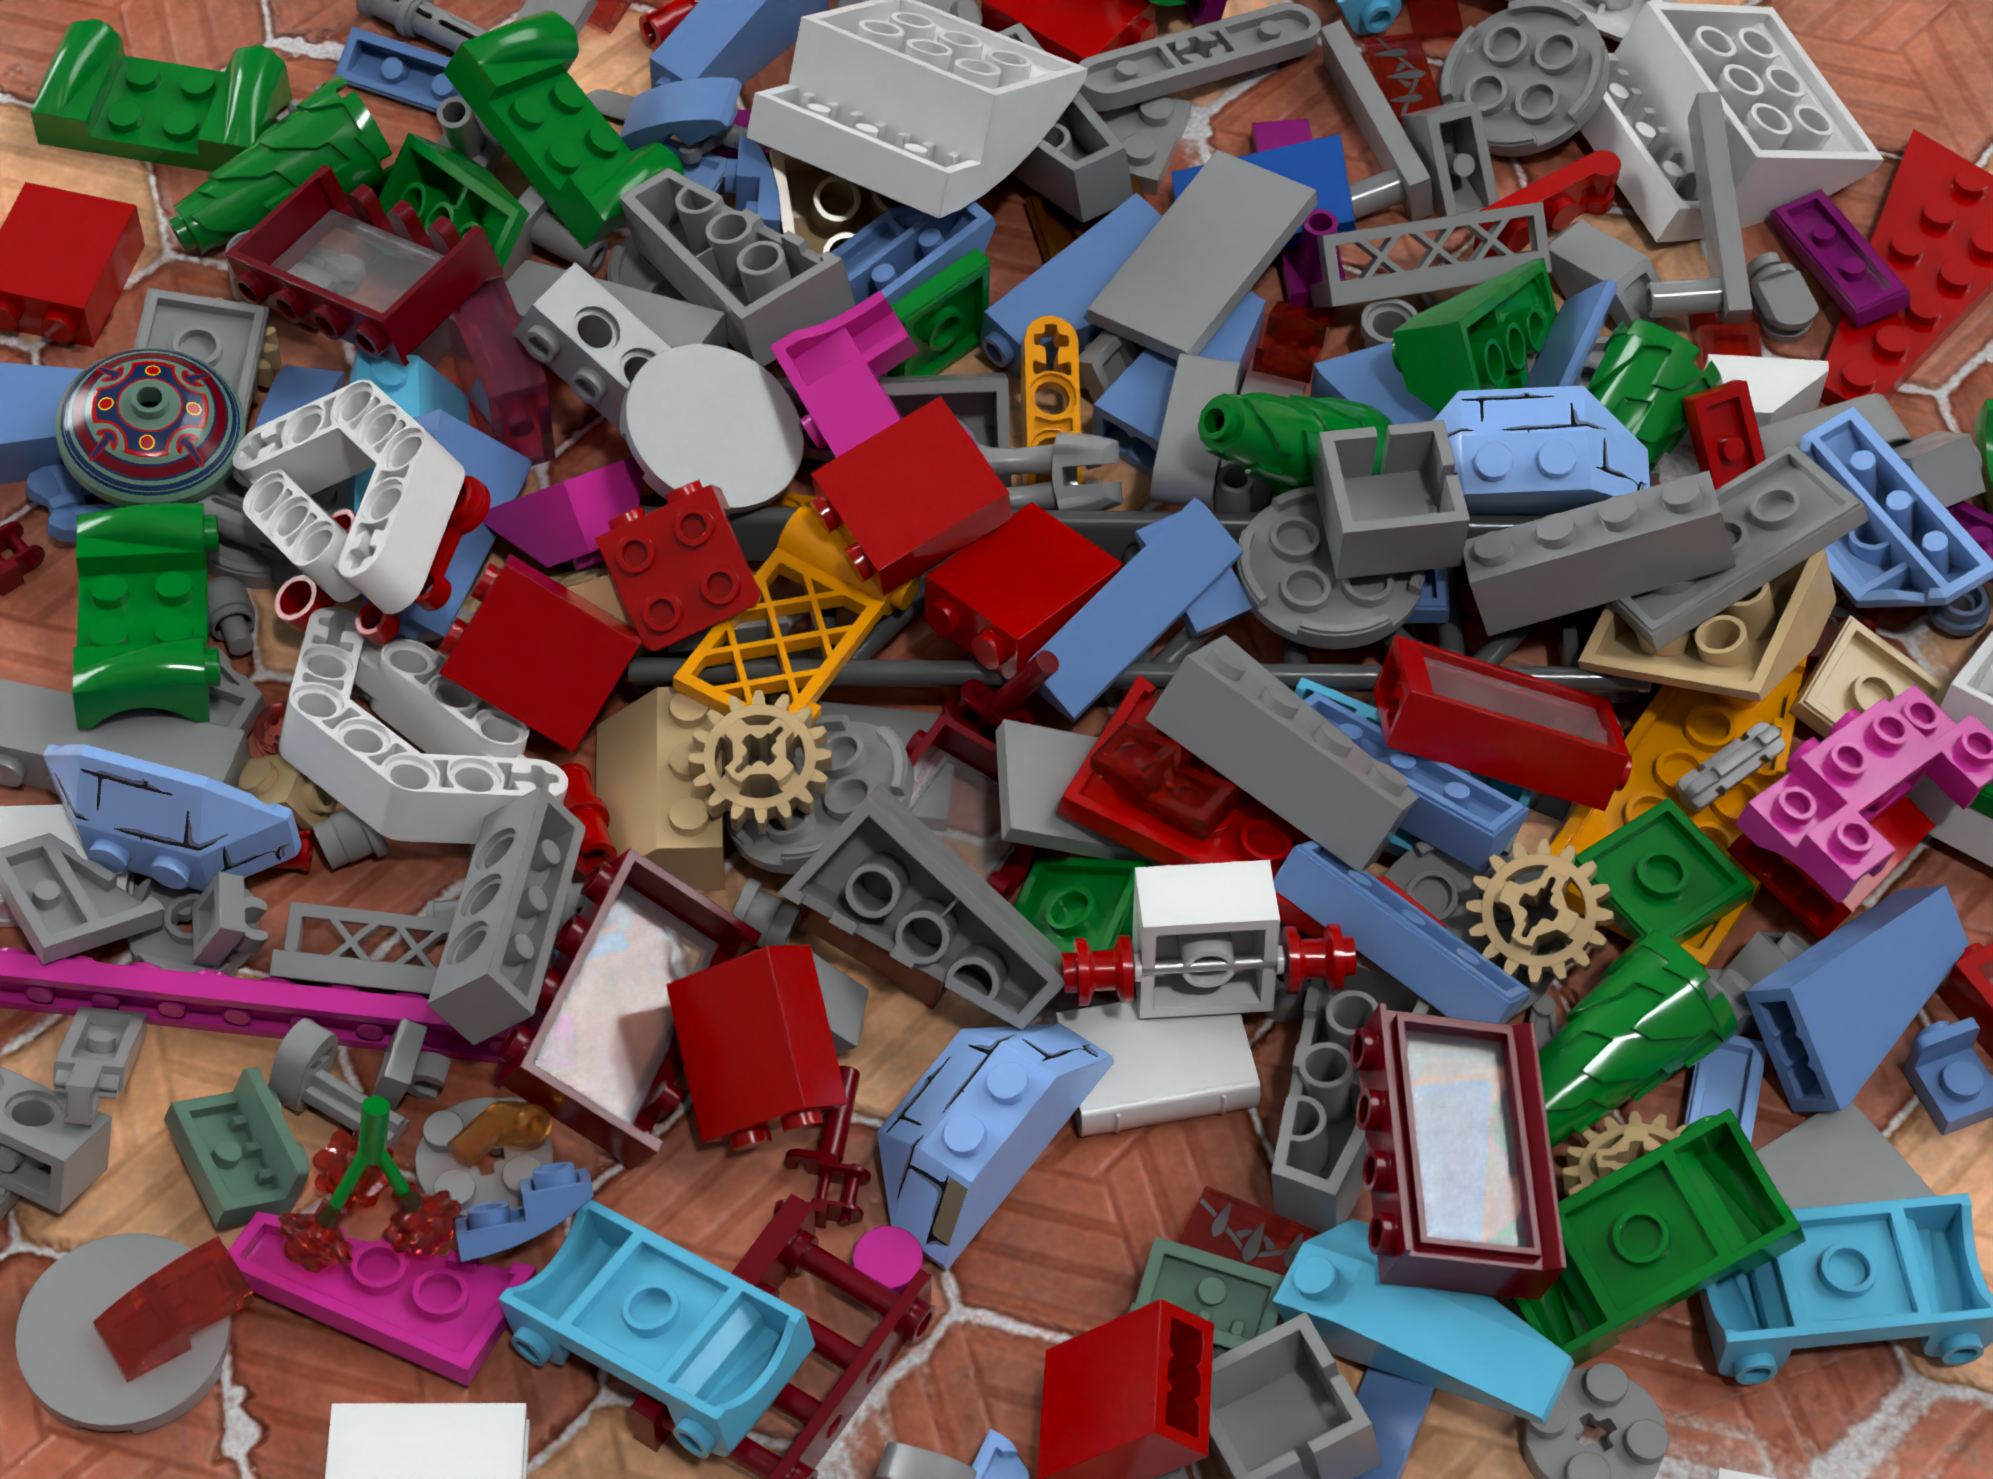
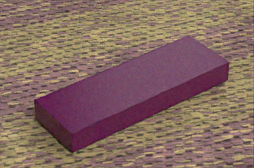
M1822 189L1770 211L1773 229L1857 328L1910 306L1909 289Z

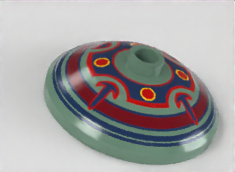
M138 348L109 355L83 370L70 383L60 400L56 414L55 431L57 447L64 465L79 484L97 497L122 507L150 503H192L218 488L235 469L233 456L240 441L245 437V416L241 401L232 385L220 372L206 362L175 350ZM148 402L158 403L157 406L150 408L144 407L141 404Z

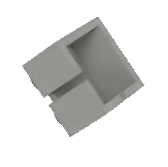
M1444 420L1388 425L1380 470L1381 475H1372L1378 439L1376 427L1319 432L1313 483L1336 579L1461 566L1470 517L1458 474L1454 475L1455 460Z
M1306 1312L1212 1359L1209 1449L1226 1479H1354L1382 1464L1373 1425L1342 1373L1338 1374L1335 1360Z

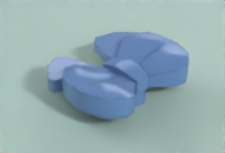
M64 464L44 466L29 473L25 495L29 500L48 507L50 513L47 522L48 535L60 542H76L78 514L99 512L119 507L114 504H86L85 499L96 495L79 484Z

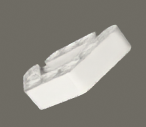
M365 379L353 382L255 428L240 441L233 456L234 467L253 484L243 500L245 515L295 566L333 600L347 602L362 593L385 614H395L404 610L419 596L465 477L464 467L438 441L371 380ZM376 466L348 533L310 495Z
M324 607L311 614L288 697L278 743L279 752L287 762L378 833L399 841L476 844L486 815L542 785L562 804L564 803L568 788V778L565 772L553 763L527 758L523 755L530 732L529 726L439 674L446 659L421 642L410 639L389 641L381 648L357 631L355 626L357 614L344 608ZM354 683L371 696V709L381 719L427 754L420 753L352 701L350 697Z

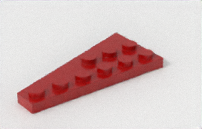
M1915 129L1912 131L1869 244L1909 289L1910 306L1859 328L1843 312L1825 359L1829 364V372L1820 402L1827 406L1874 393L1883 394L1889 400L1993 291V175Z
M1139 674L1064 792L1057 813L1163 865L1270 860L1274 879L1293 847L1312 841V839L1145 720L1158 700L1154 697L1156 687ZM1375 877L1444 928L1447 927L1388 877ZM1275 891L1280 921L1290 926H1295L1296 929L1315 938H1322L1326 927ZM1356 950V954H1359V955L1364 956L1363 954H1361L1359 951Z

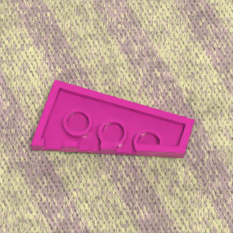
M259 1211L255 1213L220 1261L221 1278L466 1386H469L509 1325L498 1300L499 1296L506 1288L521 1285L536 1276V1266L512 1262L510 1269L480 1264L478 1263V1258L461 1262L460 1253L456 1250L450 1249L448 1256L445 1257L410 1250L409 1241L382 1236L380 1241L369 1242L346 1237L344 1228L331 1226L329 1229L323 1230L315 1222Z

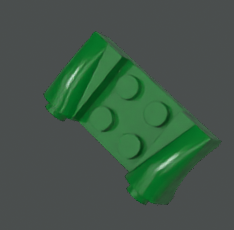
M546 10L462 42L443 73L581 246L587 249L613 230L627 223L619 199L620 195L667 168L684 176L683 165L680 158L660 142H651L633 151L628 148L618 133L611 127L567 72L579 52L578 38L574 27L560 14Z
M88 19L86 21L73 22L67 27L52 58L30 113L38 144L214 172L249 148L265 130L271 127L279 110L284 106H289L292 96L287 67L284 61L273 50L265 46L254 45L237 48L232 52V57L226 71H217L126 56L120 35L108 23L99 19Z
M150 503L77 515L78 614L77 647L73 649L72 694L78 730L92 729L97 723L115 713L136 708L164 709L179 713L196 723L210 722V687L221 686L218 647L209 648L208 597L209 553L219 552V530L217 515H205L203 503Z
M1731 1108L1716 1116L1709 1115L1694 1121L1682 1130L1680 1136L1558 1202L1567 1268L1540 1300L1515 1298L1528 1324L1572 1357L1574 1361L1572 1369L1619 1344L1618 1335L1741 1269L1744 1275L1806 1242L1799 1222L1772 1182ZM1515 1221L1502 1228L1496 1237L1485 1242L1527 1247L1526 1241L1517 1240L1515 1237Z

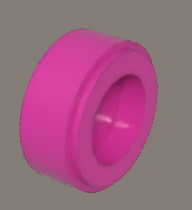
M896 1226L877 1227L865 1233L857 1242L853 1254V1267L897 1293L902 1294L918 1270H923L922 1248L918 1240L905 1229Z

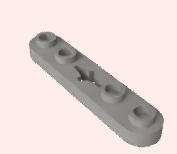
M1281 3L1090 56L1078 64L1088 68L1086 80L1079 89V92L1095 111L1106 112L1306 55L1314 50L1320 34L1321 20L1314 11L1306 6L1296 3Z

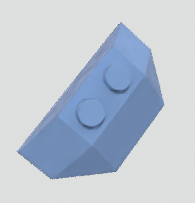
M975 201L942 218H936L905 204L888 209L831 253L842 258L844 261L855 305L879 290L889 304L892 305L973 249L977 248L985 254L996 223L993 216Z

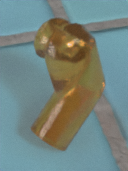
M496 1101L448 1141L447 1145L453 1156L463 1166L471 1168L495 1146L527 1148L541 1144L551 1132L552 1117L540 1105L519 1101Z

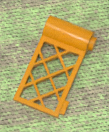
M803 505L792 514L780 535L776 549L754 575L761 591V603L714 625L673 676V689L725 716L730 713L728 697L735 695L743 706L752 705L755 690H762L763 695L787 691L791 703L790 712L792 714L806 706L812 710L811 728L821 715L822 706L816 704L818 699L883 614L889 616L897 608L902 611L908 608L919 589L920 577L913 578L883 597L871 578L862 583L856 577L843 554V549L848 547L837 529L828 534L817 520L812 509ZM781 574L802 585L805 596L771 601L768 587ZM843 606L860 615L853 625L826 629L821 610ZM810 612L816 631L782 637L776 617ZM767 620L771 639L737 644L734 630L740 623ZM725 642H727V646L722 647V645ZM837 644L836 647L832 650L831 645ZM821 647L824 662L819 668L792 673L787 653ZM777 655L782 672L781 675L752 680L747 679L743 660ZM732 662L738 682L713 686L699 679L698 676L705 667ZM803 688V690L800 693H798L797 689Z

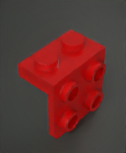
M700 480L671 491L665 495L669 504L646 514L643 507H639L613 518L608 522L611 531L595 538L637 633L641 637L642 644L651 651L662 650L753 608L761 600L759 586L726 516V513L730 512L731 509L722 489L711 484L703 487Z

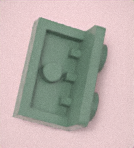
M258 1067L243 1069L233 1092L171 1102L164 1121L216 1228L248 1222L257 1211L274 1215L291 1213L310 1173L309 1159L304 1147L295 1141L282 1115V1106L278 1095L269 1089Z
M1155 1236L1136 1302L1131 1304L1129 1313L1154 1301L1163 1299L1214 1323L1213 1358H1216L1277 1327L1280 1314L1272 1301L1285 1276Z

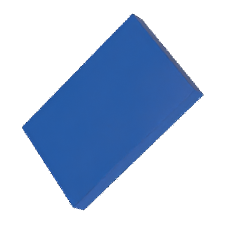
M1340 134L1237 157L1317 190L1318 205L1314 209L1328 210L1337 217V233L1357 230ZM1204 165L1171 172L1175 200ZM1302 225L1282 250L1300 246Z

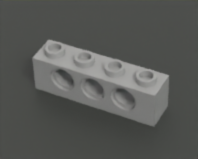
M576 262L533 303L512 332L524 344L531 356L544 362L571 386L572 391L578 398L591 404L618 429L620 434L621 404L631 384L630 382H632L635 375L648 360L671 348Z
M543 785L484 817L427 1003L445 1022L449 1023L472 1045H476L534 1016L586 826Z
M0 1066V1186L60 1214L107 1170L112 1117L98 1111V1116L93 1125L64 1123L67 1096L53 1093L54 1090Z

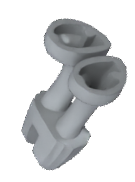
M963 427L964 430L967 429L997 476L1052 474V481L1006 487L1010 495L1011 510H1020L1030 502H1033L1043 510L1107 511L1123 504L1121 482L1103 483V481L1087 480L1088 484H1078L1077 477L1078 467L1086 466V470H1090L1106 464L1120 463L1117 440L1084 433H1058L1054 444L1021 448H996L978 443L974 433L969 428Z

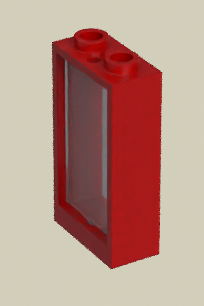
M1395 634L1372 689L1386 747L1440 763H1448L1453 767L1604 812L1614 790L1619 792L1625 787L1631 773L1632 756L1628 752L1621 727L1618 725L1609 699Z

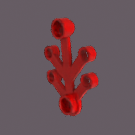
M473 476L464 477L463 485L425 584L419 596L414 600L416 604L426 611L438 610L449 600L452 586L444 575L463 535L475 530L488 514L491 503L490 492L485 484ZM341 509L335 512L332 517L345 530L349 527L347 531L349 533L356 514L350 509ZM298 575L282 585L276 595L274 607L276 614L294 629L303 632L306 631L309 617L314 611L324 607H333L338 601L333 600L308 576ZM431 585H433L431 590L428 593H426L427 589ZM369 600L358 612L355 626L357 631L373 644L382 645L389 642L397 634L400 618L397 613L385 614ZM381 618V620H380V622L378 623V625H376V626L374 627V625L376 624V622Z

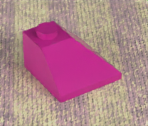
M634 456L492 507L489 509L483 523L547 568L572 559L577 571L604 561L595 538L611 531L608 524L610 520L638 508L645 482L642 477L645 473L638 465Z

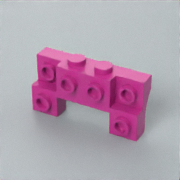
M880 290L841 315L809 328L795 330L770 346V349L809 412L800 421L819 450L829 445L837 458L902 419L878 377L910 358L919 350ZM966 429L965 431L967 432V434L969 435V437L972 439V441L974 442V444L977 446V444L975 443V441L973 440V438L971 437V435L969 434V432H968L967 429Z
M1914 684L1890 702L1883 698L1863 713L1859 712L1856 708L1849 710L1833 725L1828 733V738L1821 743L1815 737L1804 742L1786 763V766L1792 771L1750 800L1735 825L1758 847L1780 854L1798 865L1839 904L1848 897L1858 880L1868 873L1872 877L1880 873L1896 851L1869 822L1916 789L1925 774L1963 810L1974 802L1986 785L1989 783L1993 785V733L1973 714H1970L1956 724Z

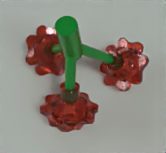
M381 1096L366 1098L362 1102L360 1129L353 1133L352 1138L344 1130H336L331 1135L328 1146L314 1155L312 1160L313 1166L318 1171H321L314 1182L315 1188L332 1197L323 1198L315 1213L294 1214L282 1212L278 1218L281 1224L278 1232L284 1238L283 1249L285 1256L292 1263L300 1264L307 1271L319 1273L320 1271L327 1270L331 1265H336V1263L350 1266L353 1261V1257L350 1254L353 1247L345 1240L339 1226L347 1214V1210H350L357 1201L364 1208H372L376 1205L380 1192L389 1186L394 1190L391 1194V1199L398 1211L391 1216V1224L382 1232V1238L385 1242L391 1243L394 1252L401 1253L410 1250L413 1254L431 1256L442 1243L449 1242L454 1234V1221L452 1218L460 1213L462 1206L458 1200L452 1199L448 1190L439 1191L435 1195H422L414 1182H406L393 1161L394 1152L390 1147H387L390 1103L386 1098Z

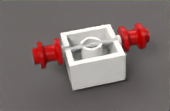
M1270 860L1135 867L1132 947L1129 935L1118 936L1112 950L1097 951L1091 950L1085 938H1074L1073 952L1061 953V969L1064 977L1063 993H1076L1078 1006H1089L1096 991L1114 990L1122 1004L1133 1003L1135 982L1140 1019L1273 1011L1276 974H1283L1287 994H1299L1302 984L1306 979H1324L1331 992L1343 991L1345 977L1356 976V948L1353 936L1342 937L1341 928L1338 923L1327 924L1322 938L1302 939L1295 926H1284L1282 929L1281 945H1278L1280 916Z

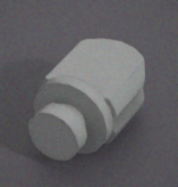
M1776 252L1759 255L1749 262L1746 267L1751 279L1749 288L1752 308L1770 340L1779 343L1797 342L1810 331L1813 320L1818 313V304L1801 272L1797 271L1792 264L1782 263Z

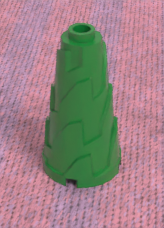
M338 75L324 82L317 91L297 104L295 111L265 130L249 148L207 176L208 181L173 206L177 216L170 219L168 223L185 251L196 247L201 254L228 244L230 239L238 233L252 230L323 164L332 168L347 200L348 196L361 184H365L371 189L385 185L394 164L383 169L380 162L393 155L356 91L343 98L338 94V92L348 86V81L344 77Z
M1634 319L1630 327L1627 328L1625 320H1623L1603 348L1605 354L1587 390L1648 449L1650 474L1666 452L1670 454L1689 430L1682 398L1721 385L1723 380L1712 360L1704 372L1693 363L1700 349L1682 336L1665 327Z
M1252 392L1245 395L1223 393L1212 398L1201 411L1198 431L1200 440L1204 443L1207 452L1245 469V475L1273 487L1272 493L1280 495L1293 489L1314 485L1313 473L1319 432L1376 427L1378 439L1372 475H1381L1380 470L1387 427L1393 424L1377 408L1357 401L1333 397L1312 398L1291 394L1287 398L1263 392Z
M1655 930L1650 934L1646 931L1631 943L1599 977L1602 981L1564 1017L1567 1023L1538 1050L1551 1148L1576 1131L1581 1135L1633 1097L1635 1101H1638L1685 1065L1690 1069L1736 1034L1738 1030L1737 1020L1724 993L1721 991L1709 1001L1702 984L1710 979L1711 976L1692 955L1668 936ZM1499 1098L1489 1109V1117L1493 1123L1488 1127V1135L1496 1147L1508 1157L1514 1148L1511 1119L1501 1117Z

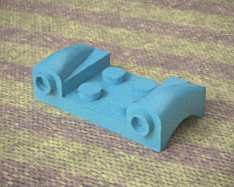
M1968 1193L1790 1209L1802 1228L1806 1242L1745 1275L1739 1269L1699 1291L1718 1371L1724 1376L1735 1377L1738 1383L1745 1385L1760 1384L1774 1378L1778 1373V1369L1787 1363L1792 1349L1921 1337L1925 1354L1931 1357L1942 1358V1361L1948 1365H1963L1979 1359L1983 1355L1984 1349L1993 1342V1295L1985 1283L1977 1258L1973 1234L1972 1204Z
M592 1199L588 1200L577 1210L571 1229L551 1262L531 1280L515 1287L506 1288L498 1298L510 1328L514 1333L511 1337V1343L525 1359L538 1366H543L547 1360L554 1364L563 1365L570 1353L573 1352L667 1405L672 1420L676 1425L673 1429L675 1438L684 1448L700 1458H707L710 1453L722 1457L729 1456L760 1420L815 1346L804 1312Z

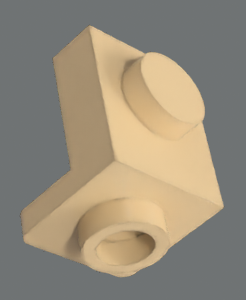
M281 754L250 758L239 777L238 789L251 793L265 804L277 803L292 809L296 823L303 830H312L313 838H317L313 825L330 818V815L335 814L339 805L335 798L287 762Z

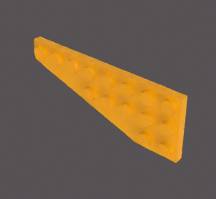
M1807 656L1761 702L1663 684L1624 740L1628 752L1632 756L1631 773L1625 787L1619 792L1614 790L1605 812L1579 804L1550 845L1551 855L1559 857L1568 845L1575 847L1577 855L1669 797L1755 886L1751 900L1680 945L1704 969L1710 967L1763 885L1726 849L1743 833L1735 823L1747 803L1785 775L1796 716L1791 714L1789 710L1800 693ZM1759 722H1766L1770 726L1776 725L1782 732L1781 738L1785 743L1784 751L1767 764L1760 760L1762 767L1724 795L1717 791L1719 794L1718 799L1701 811L1696 812L1690 807L1685 808L1680 803V796L1675 789L1677 780L1694 768L1700 773L1701 771L1698 768L1701 763L1738 737L1743 742L1742 734ZM1571 882L1564 898L1566 905L1585 916L1586 907L1583 897ZM1614 921L1613 924L1605 926L1631 941Z

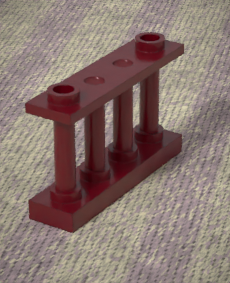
M792 1193L731 1274L779 1299L780 1291L778 1289L791 1272L800 1274L804 1270L884 1317V1319L863 1348L806 1315L815 1342V1346L811 1351L845 1372L823 1403L788 1382L771 1404V1406L805 1426L783 1458L747 1436L743 1438L729 1456L725 1457L760 1479H817L818 1471L815 1470L817 1465L906 1341L909 1340L912 1343H916L921 1339L928 1329L936 1310L935 1306L931 1304L932 1275L924 1270L919 1269L902 1294H899L819 1247V1238L815 1235V1207ZM642 1391L629 1408L633 1439L657 1453L669 1435L673 1434V1429L676 1425L672 1420L667 1405Z

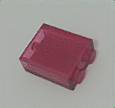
M498 277L485 281L470 298L448 317L454 367L463 392L468 395L469 406L479 430L532 460L531 466L556 459L548 383L539 361L531 356L524 344L512 334L521 319L503 277Z

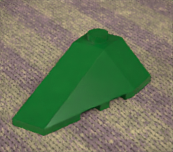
M409 132L378 199L387 218V212L400 200L407 201L415 209L427 235H429L427 228L440 216L447 217L455 225L461 239L474 225L483 228L501 268H505L529 215L528 211L490 171L470 157ZM367 242L387 258L395 261L415 262Z
M1544 257L1528 261L1413 316L1392 332L1394 338L1392 342V358L1397 370L1403 374L1406 390L1440 413L1458 391L1524 388L1529 378L1526 367H1524L1528 355L1540 353L1557 316Z

